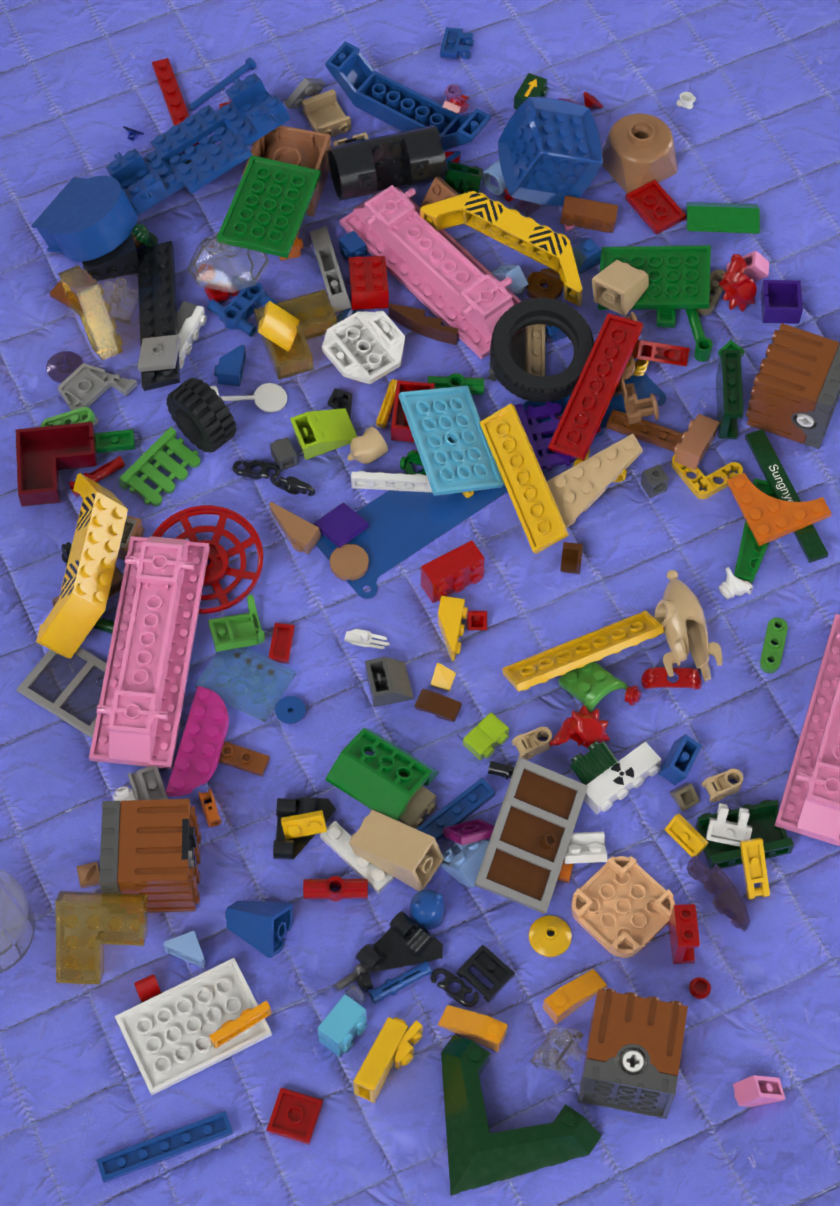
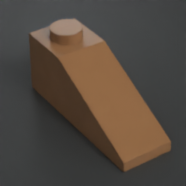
M270 502L271 514L292 547L300 553L309 554L321 538L319 527Z

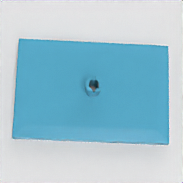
M468 386L400 392L398 396L434 496L502 488L504 482L479 422L481 420Z

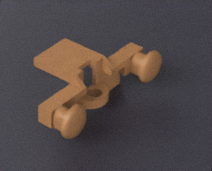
M630 312L631 316L623 317L638 321L634 312ZM631 355L628 361L631 365L625 368L613 397L622 395L629 424L642 422V417L654 415L655 421L659 419V406L655 395L650 393L649 398L638 400L634 384L625 385L624 380L630 378L635 371V360Z

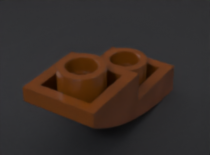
M422 689L414 707L417 710L434 714L437 718L455 722L462 703L439 693Z

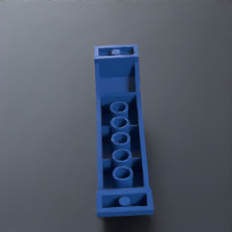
M346 41L325 63L326 68L355 107L401 131L435 125L441 136L439 141L444 151L472 142L491 120V115L477 108L471 113L457 114L444 108L443 105L374 71L360 53V48Z

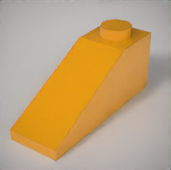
M592 969L563 985L545 998L543 1009L557 1025L597 995L598 989L606 988L607 984Z
M450 1005L446 1006L438 1023V1026L496 1052H499L508 1029L507 1024L492 1017Z

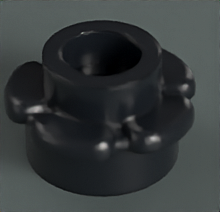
M359 972L360 977L356 978L360 991L365 989V992H368V990L373 989L368 972L363 974Z

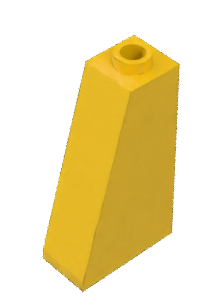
M397 1017L394 1019L387 1018L353 1081L355 1095L375 1103L395 1062L399 1044L408 1031V1025L402 1019Z

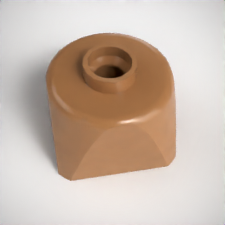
M636 113L624 116L614 123L602 147V166L626 193L653 180L659 183L677 173L674 140L670 128L664 121L649 114Z

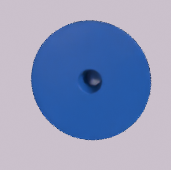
M295 696L282 698L275 707L277 718L286 724L299 722L306 712L304 702Z

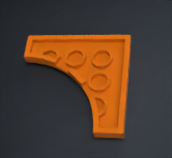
M745 473L727 480V485L758 546L831 517V511L823 497L805 502L783 501L760 491L751 483Z

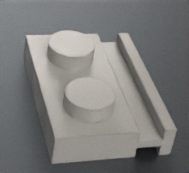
M150 766L137 770V772L132 774L128 773L136 800L168 799L158 767Z

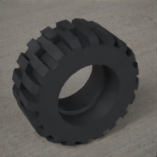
M190 378L168 394L166 400L168 411L172 415L173 421L176 422L177 427L193 445L195 444L198 449L204 452H215L234 437L236 433L234 417L214 389H211L201 379Z

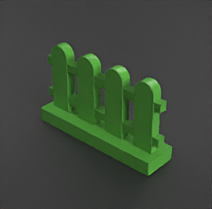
M172 427L119 477V486L124 490L130 487L129 491L132 494L136 491L145 499L144 503L147 506L149 504L156 507L162 504L160 493L162 491L168 494L173 493L175 484L172 481L175 478L180 481L186 480L188 472L185 468L188 465L192 468H197L200 465L199 452L196 450L192 452L183 445V439L179 438L177 440V431ZM174 453L179 458H181L183 462L179 464L170 456ZM162 466L171 474L166 477L158 468ZM149 479L158 487L154 490L145 481Z

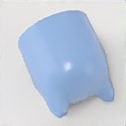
M497 160L482 172L483 183L494 195H501L506 189L500 160ZM491 175L497 180L500 187H495L491 184Z

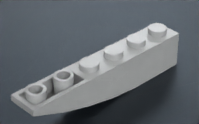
M327 226L310 231L333 312L336 313L352 308Z

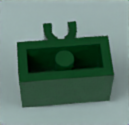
M448 161L444 181L457 192L467 193L468 191H475L478 193L483 169Z

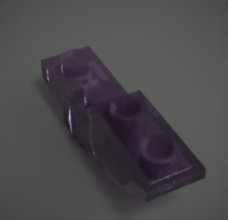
M693 856L687 865L689 875L703 883L704 888L710 894H715L713 900L715 909L730 918V922L736 928H741L745 932L748 929L750 919L745 903L733 882L717 865L710 870L697 857Z

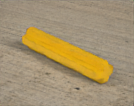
M395 379L390 380L376 420L377 427L385 428L395 400L397 380Z

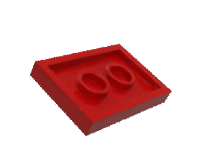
M656 180L627 193L625 196L626 201L656 235L686 219V214Z

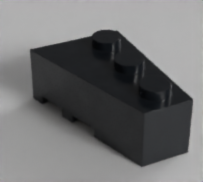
M132 233L121 245L111 252L93 260L82 261L87 283L138 273L139 262Z

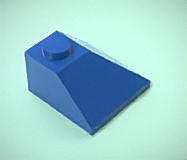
M578 237L570 242L579 275L600 264L602 250L591 238Z

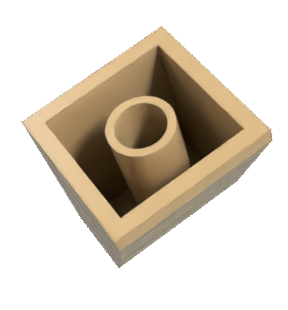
M618 260L592 278L594 302L623 316L628 314L649 286V278L646 272Z

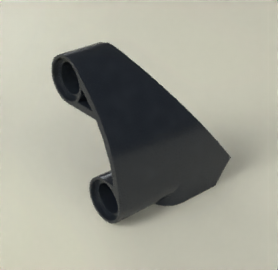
M277 798L276 840H274L273 859L294 860L315 836L313 834L286 840L281 818L323 810L326 822L336 810L328 798Z
M401 911L390 922L391 928L375 944L365 945L356 955V959L370 972L443 959V944L428 930L420 925L418 926Z

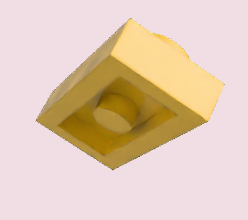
M323 810L281 818L286 840L327 832Z
M680 814L675 815L664 829L693 859L697 858L709 843Z

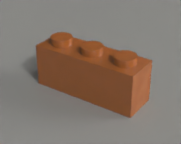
M565 196L560 224L613 233L618 205Z

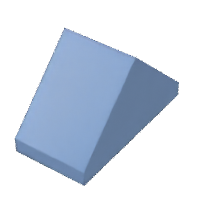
M195 931L164 942L163 946L166 953L203 969L205 968L206 963Z

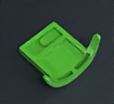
M252 594L247 596L249 613L208 620L216 652L258 645L265 642V634L261 629Z
M594 661L582 668L571 670L558 679L559 685L582 702L589 713L610 692L617 689L627 690L628 688L626 683L615 678Z

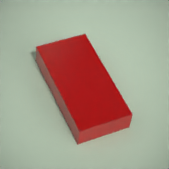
M274 624L268 657L270 662L289 664L295 625Z

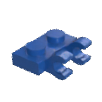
M446 27L440 49V57L457 59L459 55L463 59H470V48L474 43V40H472L474 33H463V29Z

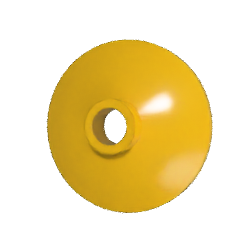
M551 915L540 917L530 927V945L542 956H559L571 944L572 934L570 927L559 917ZM553 931L554 935L548 936L547 932Z

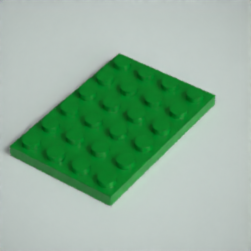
M252 155L217 235V242L288 258L321 177V171Z
M711 245L601 247L600 272L618 260L628 263L631 267L643 270L648 274L649 286L631 309H709ZM598 304V310H610Z

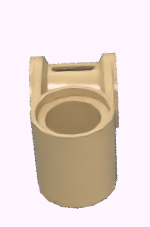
M539 727L528 733L516 736L512 740V744L516 746L520 754L519 758L528 760L535 755L551 748L549 743L552 741V732L547 727ZM545 737L548 740L540 741L538 738Z
M729 769L705 779L701 785L703 788H706L710 795V802L715 803L740 791L743 774L738 769ZM735 779L738 783L732 784L728 780Z

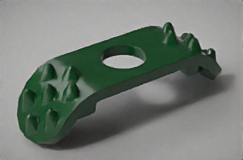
M137 224L133 227L132 235H136V240H139L140 243L142 242V245L148 248L157 245V237L150 233L145 225Z

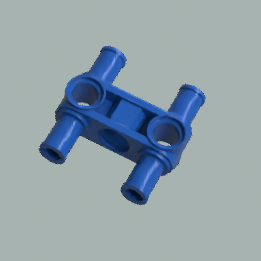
M236 275L232 278L230 284L241 292L225 307L212 299L209 301L207 309L218 315L227 329H240L252 337L256 333L257 327L246 320L260 306H265L269 301L279 307L280 302L269 297L267 291L263 290L260 283H247Z

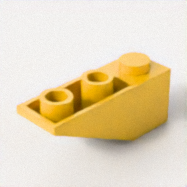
M441 596L438 610V625L452 661H455L456 654H460L461 642H458L459 636L463 637L465 625L462 624V619L467 618L468 607H465V599Z

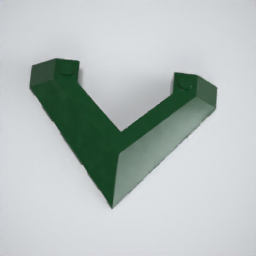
M456 1035L452 1036L442 1050L441 1062L451 1196L466 1190L487 1186L493 1182L528 1174L544 1167L562 1164L578 1157L589 1156L600 1140L601 1135L584 1116L566 1104L552 1123L490 1133L479 1076L489 1063L491 1053L474 1041Z

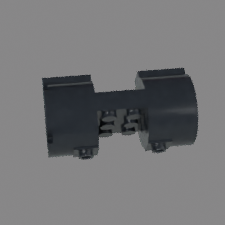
M429 125L329 147L327 151L328 166L339 200L374 194L377 191L387 189L391 185L394 187L407 184L411 186L433 181L435 177L443 179L446 176V158L439 141L441 136L437 127Z

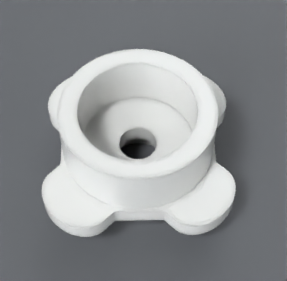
M690 92L681 93L679 95L680 99L676 102L677 106L692 109L696 97Z

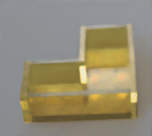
M79 265L58 273L69 305L80 316L92 350L102 361L122 353L121 345H123L120 335H117L115 332L117 326L114 319L109 316L108 312L111 310L107 301L103 300L102 295H104L101 284H98Z
M325 289L275 303L299 319V325L296 326L297 333L289 351L261 335L278 380L314 370L313 356L306 340L326 334L327 329L337 324L336 315L330 305ZM265 307L254 309L257 327L259 326V321L264 316Z
M60 891L55 901L56 983L100 985L104 976V944L144 946L148 935V917H146L148 913V895Z

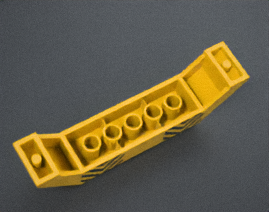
M471 191L421 207V218L426 220L437 232L441 229L465 224L558 272L561 281H563L564 299L579 307L581 306L583 289L570 240L564 234H557L548 226L539 225L534 219L520 215L515 209L504 207L499 201H492L481 192Z
M81 473L77 474L73 491L80 494L83 501L59 600L45 621L40 624L36 640L37 643L68 659L72 658L106 609L128 513L127 507L110 490Z

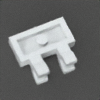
M719 803L717 819L710 818L706 840L740 847V841L750 840L752 826L747 825L750 815L749 810L740 807L738 822L726 821L729 811L728 805Z

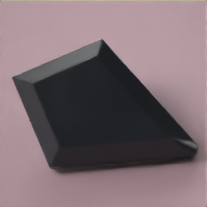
M335 388L328 401V405L333 409L345 408L351 419L352 393Z

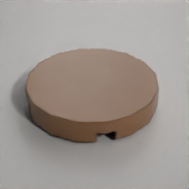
M345 544L341 548H336L331 554V571L335 577L341 580H358L368 571V555L358 545Z

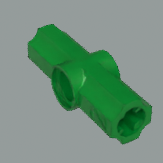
M453 373L449 377L428 376V383H434L435 389L468 386L471 394L484 395V378L463 377L459 373Z

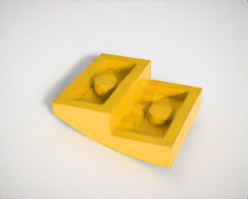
M269 301L265 305L264 316L259 321L258 333L286 351H289L298 330L299 319Z

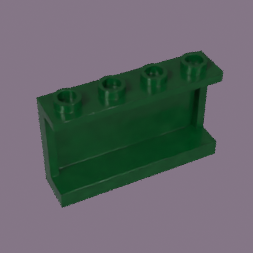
M721 350L716 373L718 422H720L718 426V439H737V418H743L741 350Z
M764 800L760 804H745L741 806V808L748 809L750 813L747 825L752 826L750 839H763L765 859L790 854L794 846L792 838L787 837L785 829L774 826L779 812L778 800ZM729 808L726 821L737 823L740 808L733 810ZM705 813L697 818L696 829L705 839L710 818L717 819V813ZM707 840L709 843L703 851L710 871L743 864L741 848L739 846Z

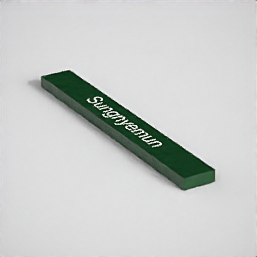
M761 429L745 434V440L775 498L789 502H801L764 430ZM813 524L794 532L809 563L828 557V552Z

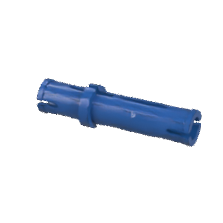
M425 961L392 980H385L384 984L370 990L369 995L373 1003L376 1004L378 1001L390 995H396L397 991L431 974L432 970L428 962Z

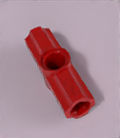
M333 876L329 879H304L303 898L330 899L335 902L342 899H368V879H342L338 876ZM333 886H339L341 888L337 892H333L330 890Z

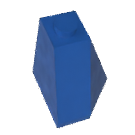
M236 901L226 908V928L266 957L272 958L282 951L285 944L282 939L286 930L290 931L293 924V903Z

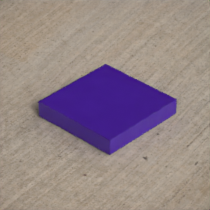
M344 502L314 523L315 526L319 527L320 533L339 548L369 528V523Z

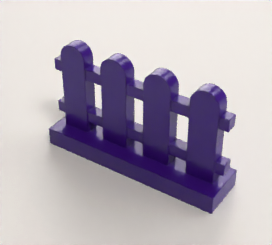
M548 401L546 405L532 408V405L527 406L526 410H524L522 403L515 405L541 470L546 468L547 471H550L552 467L563 464L566 467L571 466V462L576 461V458L560 453L548 455L547 451H550L548 446L552 437L542 439V435L555 432L561 419H556L555 416L561 413V405L558 403L551 404ZM548 417L551 419L550 421L537 423L539 419Z

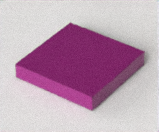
M476 819L445 827L443 829V836L460 845H466L491 838L494 825L484 820Z

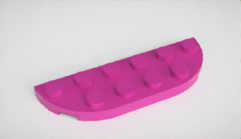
M197 686L166 789L167 796L174 797L192 793V790L202 783L203 785L206 784L217 768L229 726V714L221 697L208 688Z

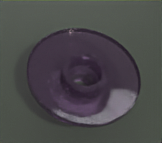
M62 351L56 353L48 360L46 370L52 380L62 383L83 364V360L74 352Z

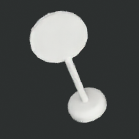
M273 383L262 384L256 389L254 395L219 396L223 401L254 400L259 409L270 413L282 410L287 404L286 391L281 386ZM210 386V388L214 389L217 392L216 394L219 396L218 388L216 386Z

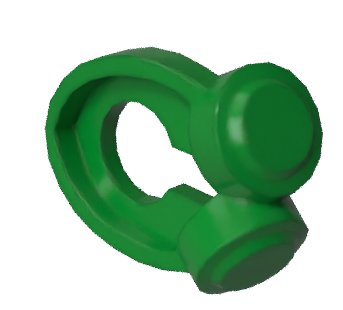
M412 450L408 452L407 457L401 458L400 468L406 474L426 475L425 469L420 473H416L410 464L414 463L423 467L418 451Z

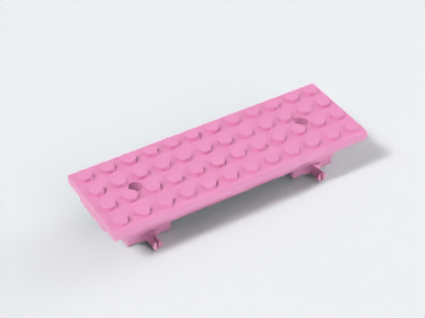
M391 185L355 207L352 213L340 220V225L348 233L355 231L366 244V250L372 256H385L386 269L438 319H442V322L448 327L458 328V338L479 358L483 359L490 354L492 333L497 321L510 307L521 302L507 288L508 285L512 284V279H509L508 276L500 282L444 229L437 232L426 220L421 218V208L410 198L416 194L413 188L404 193L399 187ZM524 328L517 331L514 335L522 331Z
M149 536V538L130 537L128 553L125 556V569L100 702L97 705V718L89 755L90 761L172 769L210 548L209 543Z
M835 614L774 825L840 846L839 614Z

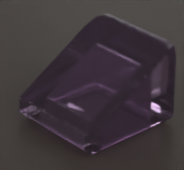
M521 200L514 208L526 217H529L540 207V204Z

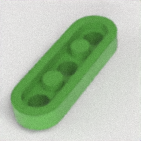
M82 407L49 417L41 423L40 427L69 423H94L95 413L88 407Z
M773 618L767 625L759 663L760 668L766 673H775L781 664L788 629L786 621L781 618Z

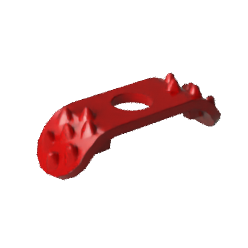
M656 667L645 670L641 683L645 689L691 688L698 690L701 688V677L699 672L693 668H673V673H676L679 679L677 682L671 683L667 680L668 674L665 667Z

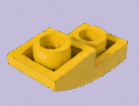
M417 1020L411 1025L399 1044L395 1057V1067L397 1069L402 1065L404 1067L412 1061L414 1047L411 1044L415 1045L423 1036V1026Z

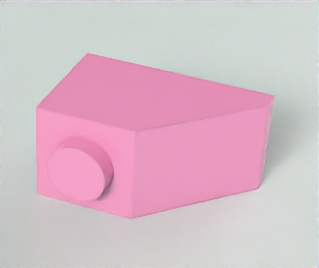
M754 251L742 257L747 265L744 274L748 275L749 278H753V282L768 277L769 261L760 253ZM730 263L727 264L726 273L728 271Z
M753 1075L733 1084L734 1096L738 1106L755 1107L786 1100L780 1078Z

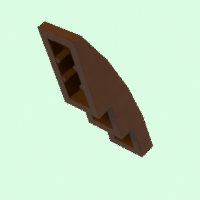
M389 303V318L403 327L428 338L457 345L458 328L442 326V319L425 316V310Z

